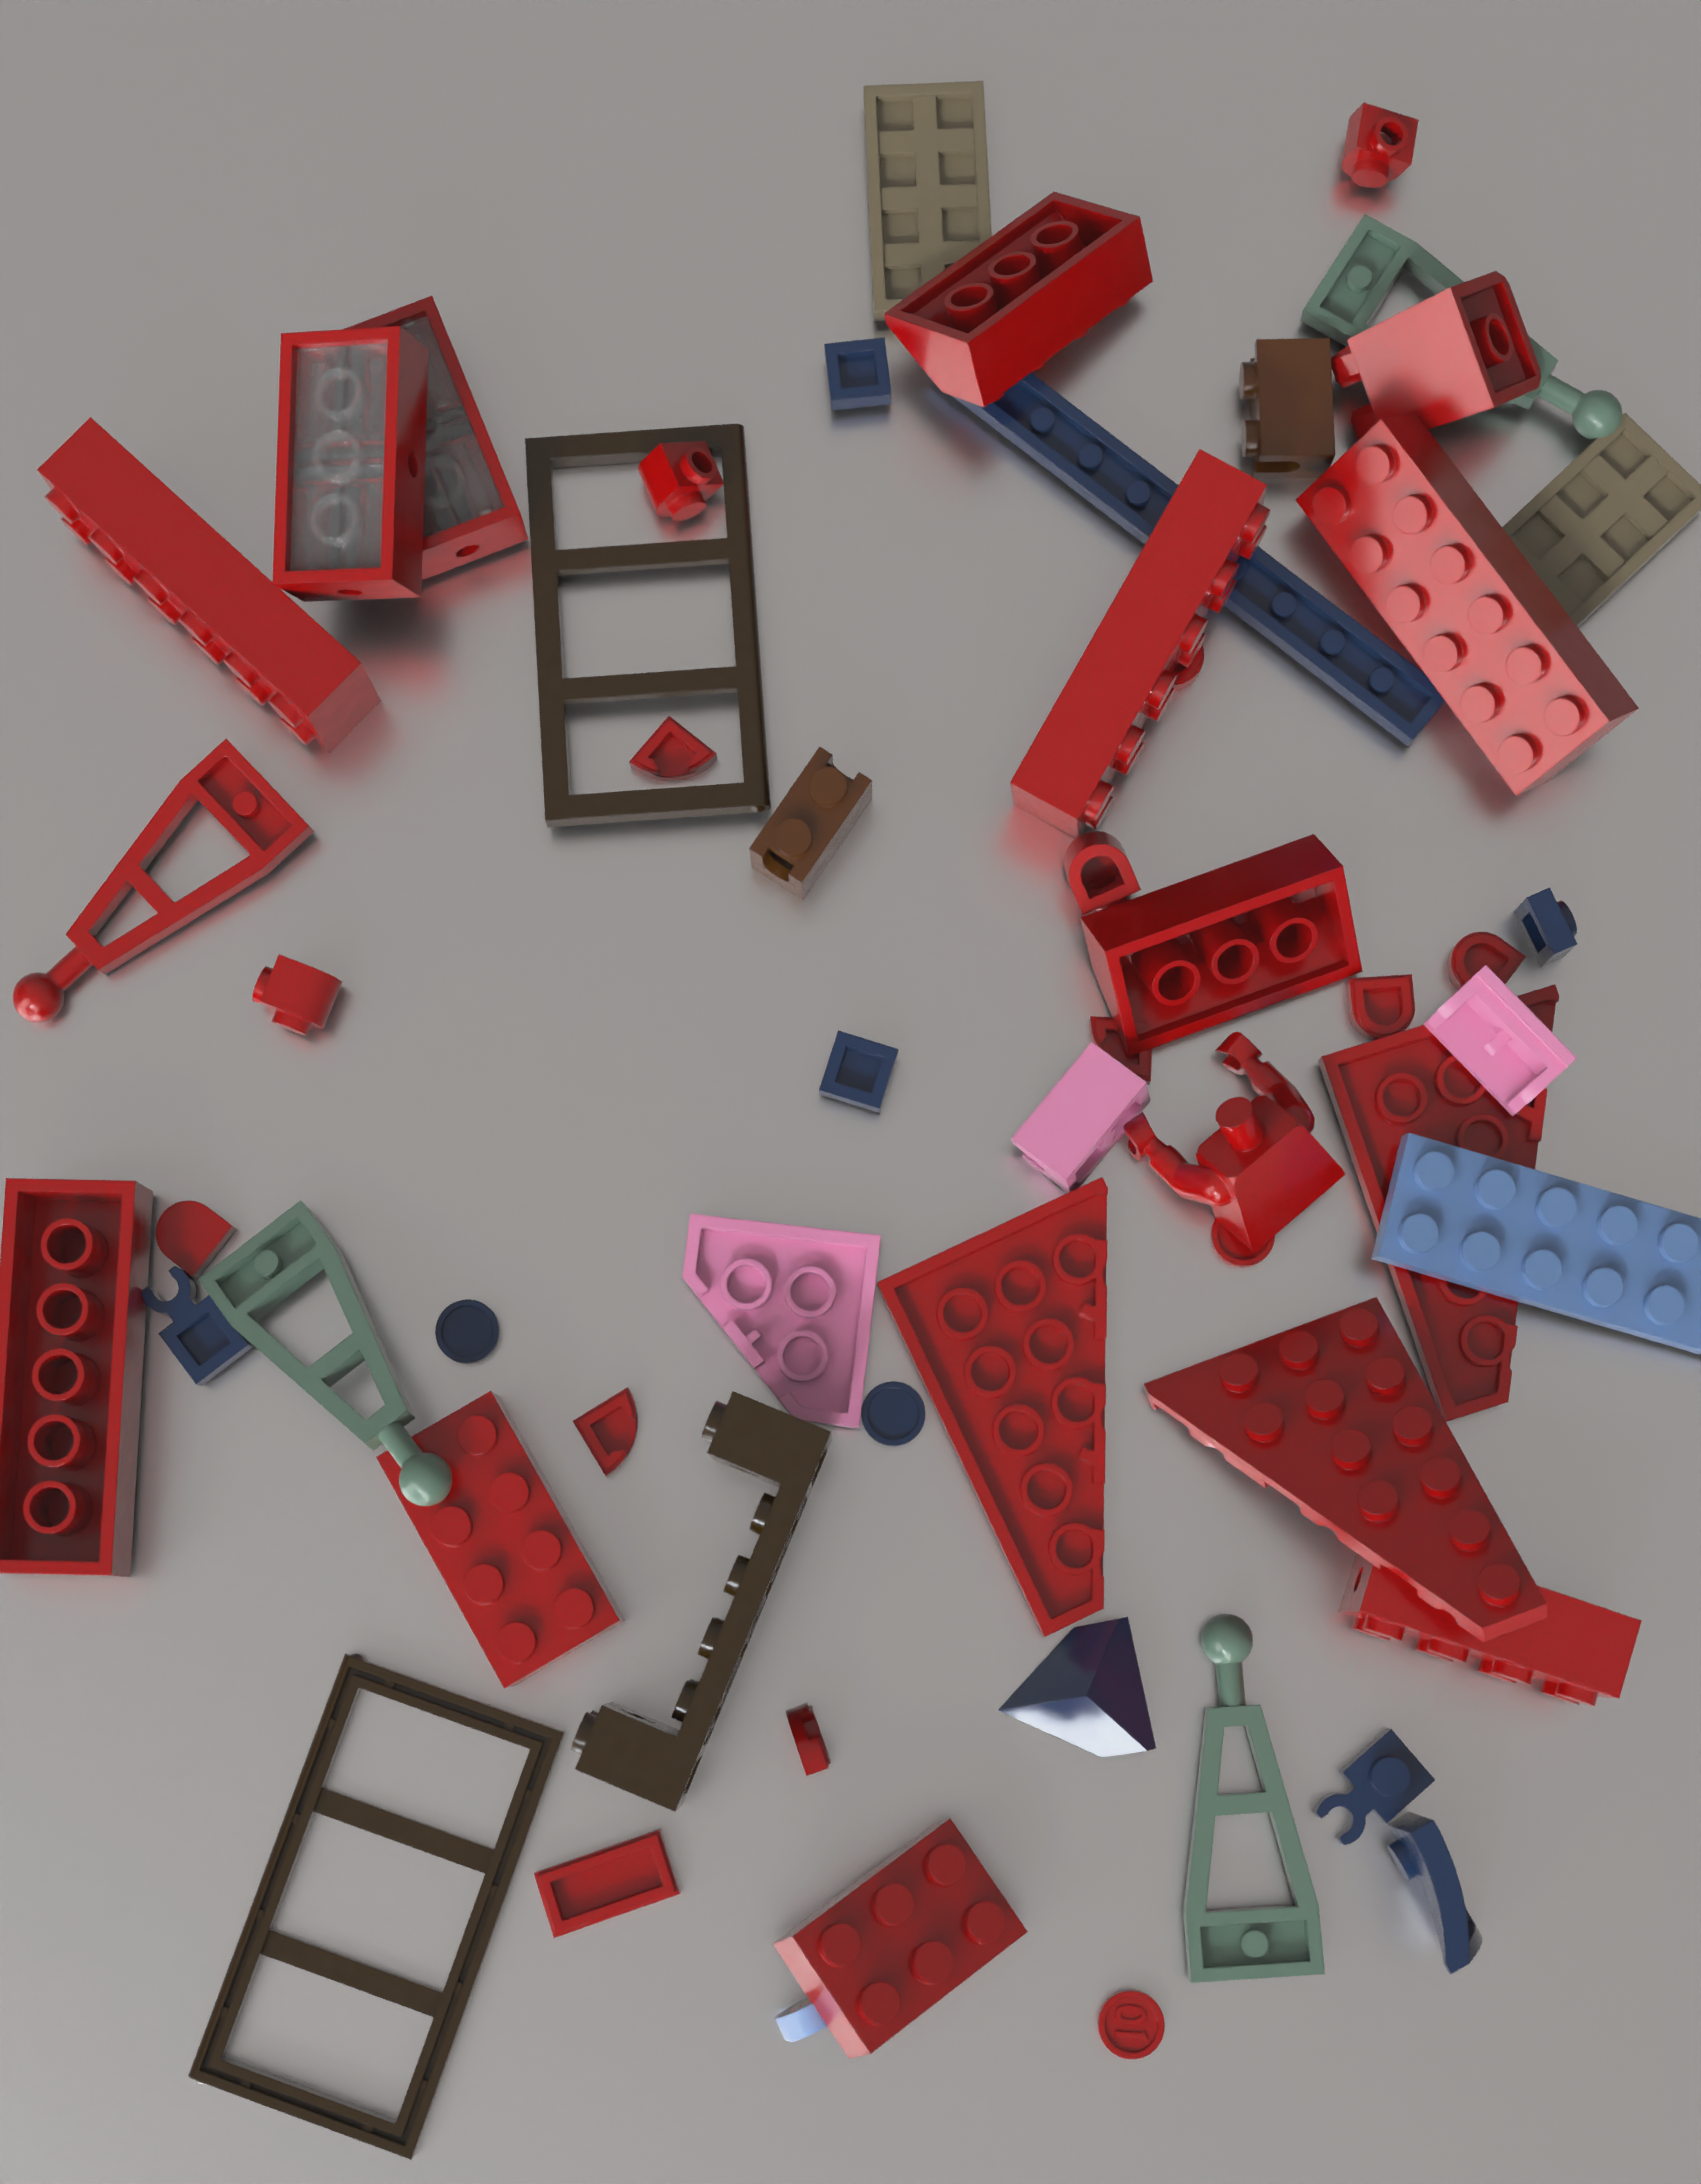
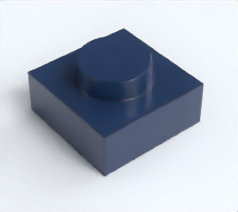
M885 337L824 344L831 410L891 404L892 394Z
M1550 887L1528 896L1514 911L1540 967L1563 958L1577 945L1574 938L1577 934V926L1573 914L1565 902L1556 901Z
M838 1030L819 1088V1094L880 1113L899 1049Z

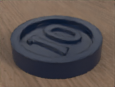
M471 1299L456 1301L446 1307L440 1314L435 1328L436 1341L441 1351L448 1358L461 1364H475L488 1358L495 1351L501 1333L500 1324L495 1313L482 1302Z
M896 1381L885 1382L874 1387L866 1396L861 1411L862 1423L868 1435L876 1442L886 1446H901L916 1438L923 1428L926 1415L924 1402L918 1392L911 1386Z

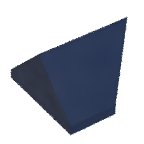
M1128 1617L1074 1627L998 1709V1711L1100 1757L1156 1749Z

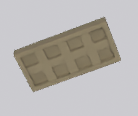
M983 81L869 85L863 87L874 321H885V312L992 236Z
M1624 413L1621 423L1614 433L1606 437L1597 438L1502 528L1576 626L1579 627L1701 512V484L1633 419Z

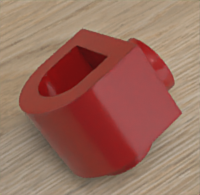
M1363 102L1350 116L1341 163L1343 171L1352 178L1354 183L1368 188L1382 187L1388 181L1399 177L1412 164L1419 120Z
M706 441L660 443L638 465L639 475L657 515L672 517L674 521L688 520L700 514L706 508L705 501L724 485Z
M1101 831L1087 832L1074 839L1067 848L1064 857V867L1070 887L1083 915L1131 900L1130 895L1141 890L1122 844L1114 836Z
M279 954L273 968L265 966L261 971L254 987L252 1001L264 1005L269 1011L275 1012L272 1023L307 1036L311 1026L324 1029L342 981L326 972Z

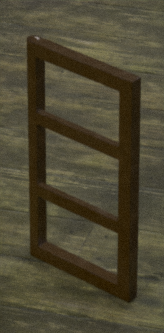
M722 424L525 438L544 807L547 828L769 811L771 809L744 426L741 424ZM706 441L712 457L722 456L727 538L557 550L553 468L641 462L660 443ZM729 564L736 666L564 679L559 576ZM738 692L744 783L571 795L566 704Z
M345 1653L188 2076L198 2084L210 2085L411 2160L416 2153L566 1732L364 1660L360 1654L350 1655ZM361 1689L530 1749L495 1848L325 1788ZM315 1813L485 1874L443 1991L273 1929ZM263 1955L434 2017L397 2119L225 2057Z

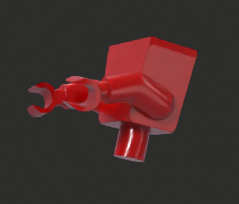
M1234 1032L1215 1051L1228 1054L1222 1062L1223 1066L1235 1074H1246L1252 1082L1253 1090L1260 1096L1255 1097L1251 1102L1244 1097L1230 1098L1218 1107L1215 1117L1220 1128L1199 1145L1196 1152L1199 1165L1189 1163L1176 1148L1171 1145L1167 1146L1159 1140L1143 1112L1126 1122L1123 1129L1129 1137V1152L1135 1159L1139 1160L1147 1155L1150 1159V1167L1180 1197L1211 1205L1215 1218L1255 1253L1345 1176V1173L1339 1164L1312 1136L1311 1132L1314 1129L1315 1117L1297 1088L1269 1061L1262 1062L1259 1060L1263 1054L1248 1038L1240 1032Z

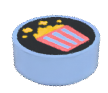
M808 1997L785 2009L775 2017L784 2039L790 2042L803 2039L827 2027Z

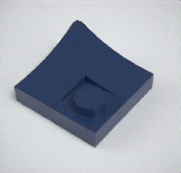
M1408 1812L1387 1824L1396 1840L1387 1845L1406 1880L1410 1881L1417 1877L1423 1887L1436 1924L1443 1962L1447 1971L1452 1974L1473 1960L1481 1947L1482 1935L1465 1907L1463 1892L1455 1865L1435 1821Z

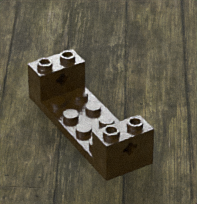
M732 1391L727 1405L716 1401L709 1414L701 1436L705 1439V1442L710 1443L707 1454L714 1461L779 1487L776 1497L764 1492L749 1528L751 1532L760 1535L751 1558L738 1555L723 1592L734 1596L725 1621L713 1617L706 1630L697 1654L708 1659L699 1682L693 1679L687 1680L680 1693L671 1717L682 1722L680 1730L610 1702L601 1705L599 1712L592 1710L591 1713H585L571 1746L572 1751L581 1754L575 1770L674 1812L683 1804L832 1442L831 1431Z

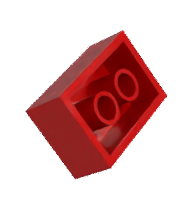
M951 1818L924 1830L774 1942L773 1945L850 2059L873 2053L1028 1931Z

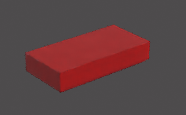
M661 1828L534 1873L554 1938L681 1893Z

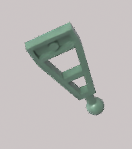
M1364 214L1304 307L1300 321L1347 347L1349 345L1347 339L1371 328L1368 326L1404 269L1435 294L1464 281L1417 242ZM1529 336L1541 370V382L1538 389L1515 398L1508 403L1530 409L1538 396L1572 415L1574 427L1582 436L1588 439L1596 440L1597 438L1606 437L1614 433L1622 420V407L1619 400L1613 394L1604 390H1593L1583 393L1551 375L1558 360Z
M301 1200L198 1279L235 1330L374 1451L384 1444L401 1468L399 1485L406 1499L419 1506H432L441 1502L448 1495L453 1482L450 1466L443 1458L436 1454L423 1453L405 1429V1426L414 1420L415 1416L344 1255L311 1210ZM324 1269L353 1333L307 1368L256 1321ZM363 1361H366L385 1404L368 1419H364L330 1388Z
M1220 1614L1211 1618L1201 1633L1202 1649L1205 1655L1216 1664L1220 1707L1205 1708L1183 1909L1189 1981L1191 1983L1325 1974L1319 1905L1261 1705H1246L1242 1662L1252 1650V1631L1242 1618L1233 1614ZM1245 1726L1263 1792L1218 1795L1224 1727ZM1269 1812L1295 1905L1206 1911L1215 1816Z

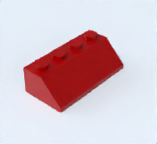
M1052 192L885 312L886 325L941 392L985 407L999 400L1005 391L1031 372L1042 368L1048 359L1072 341L1085 336L1091 327L1115 309L1125 306L1131 297L1153 282L1140 216Z
M1315 834L1080 917L1094 974L1110 1014L1116 1021L1119 1036L1129 1056L1363 972L1343 865ZM1134 1021L1150 1022V1031L1140 1034V1031H1136Z

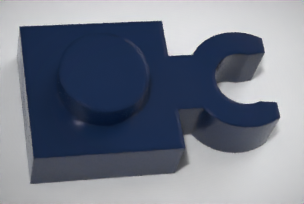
M173 1266L169 1272L178 1283V1293L173 1299L162 1301L159 1294L148 1286L142 1290V1296L149 1308L172 1319L173 1323L158 1334L195 1384L203 1386L253 1346L229 1324L210 1295L197 1304L194 1300L196 1295L194 1280L187 1272Z
M1386 1728L1339 1770V1773L1351 1787L1344 1793L1334 1792L1324 1795L1316 1802L1313 1812L1317 1817L1323 1818L1335 1807L1345 1808L1349 1815V1823L1335 1838L1340 1844L1348 1845L1361 1836L1366 1824L1365 1816L1371 1811L1383 1823L1387 1824L1430 1786L1435 1779L1394 1731Z

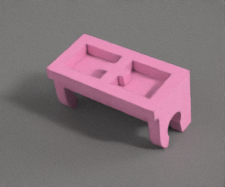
M1487 965L1477 972L1423 1024L1512 1116L1532 1101L1577 1059Z
M1091 1042L1011 1138L1012 1142L1024 1152L1022 1157L1061 1187L1064 1192L1069 1193L1081 1187L1125 1133L1123 1129L1124 1124L1139 1115L1150 1103L1147 1083Z

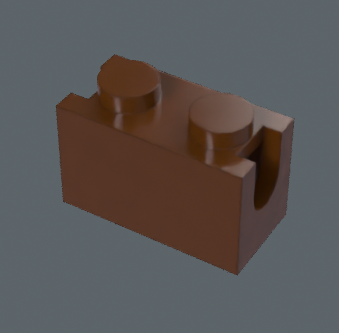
M1330 338L1256 339L1254 346L1255 358H1250V362H1241L1239 373L1241 400L1250 399L1251 420H1243L1242 425L1243 457H1253V477L1256 479L1319 478L1331 467L1336 455Z
M819 746L750 846L749 852L752 868L801 900H804L872 801V780L858 772L854 779L846 776L834 766L833 755ZM775 854L794 865L792 870L778 863L773 858Z

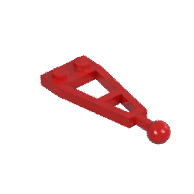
M225 739L178 782L65 935L74 943L75 947L47 973H31L18 981L12 995L16 1011L24 1019L31 1022L40 1023L53 1019L63 1007L64 991L92 965L103 974L114 970L269 874L303 843L314 830L245 757ZM199 800L250 856L174 902L145 870ZM134 887L157 914L104 946L95 936L131 888Z

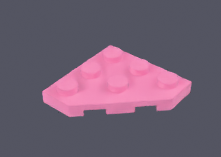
M690 1213L682 1275L687 1285L790 1415L813 1424L859 1429L881 1235Z

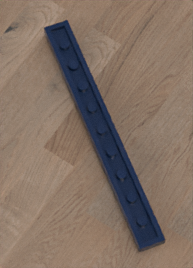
M1032 373L1005 391L999 400L985 407L954 397L1144 544H1146L1179 486ZM1259 546L1250 560L1240 555L1236 561L1239 564V568L1234 577L1237 582L1224 606L1409 747L1446 702L1425 673Z

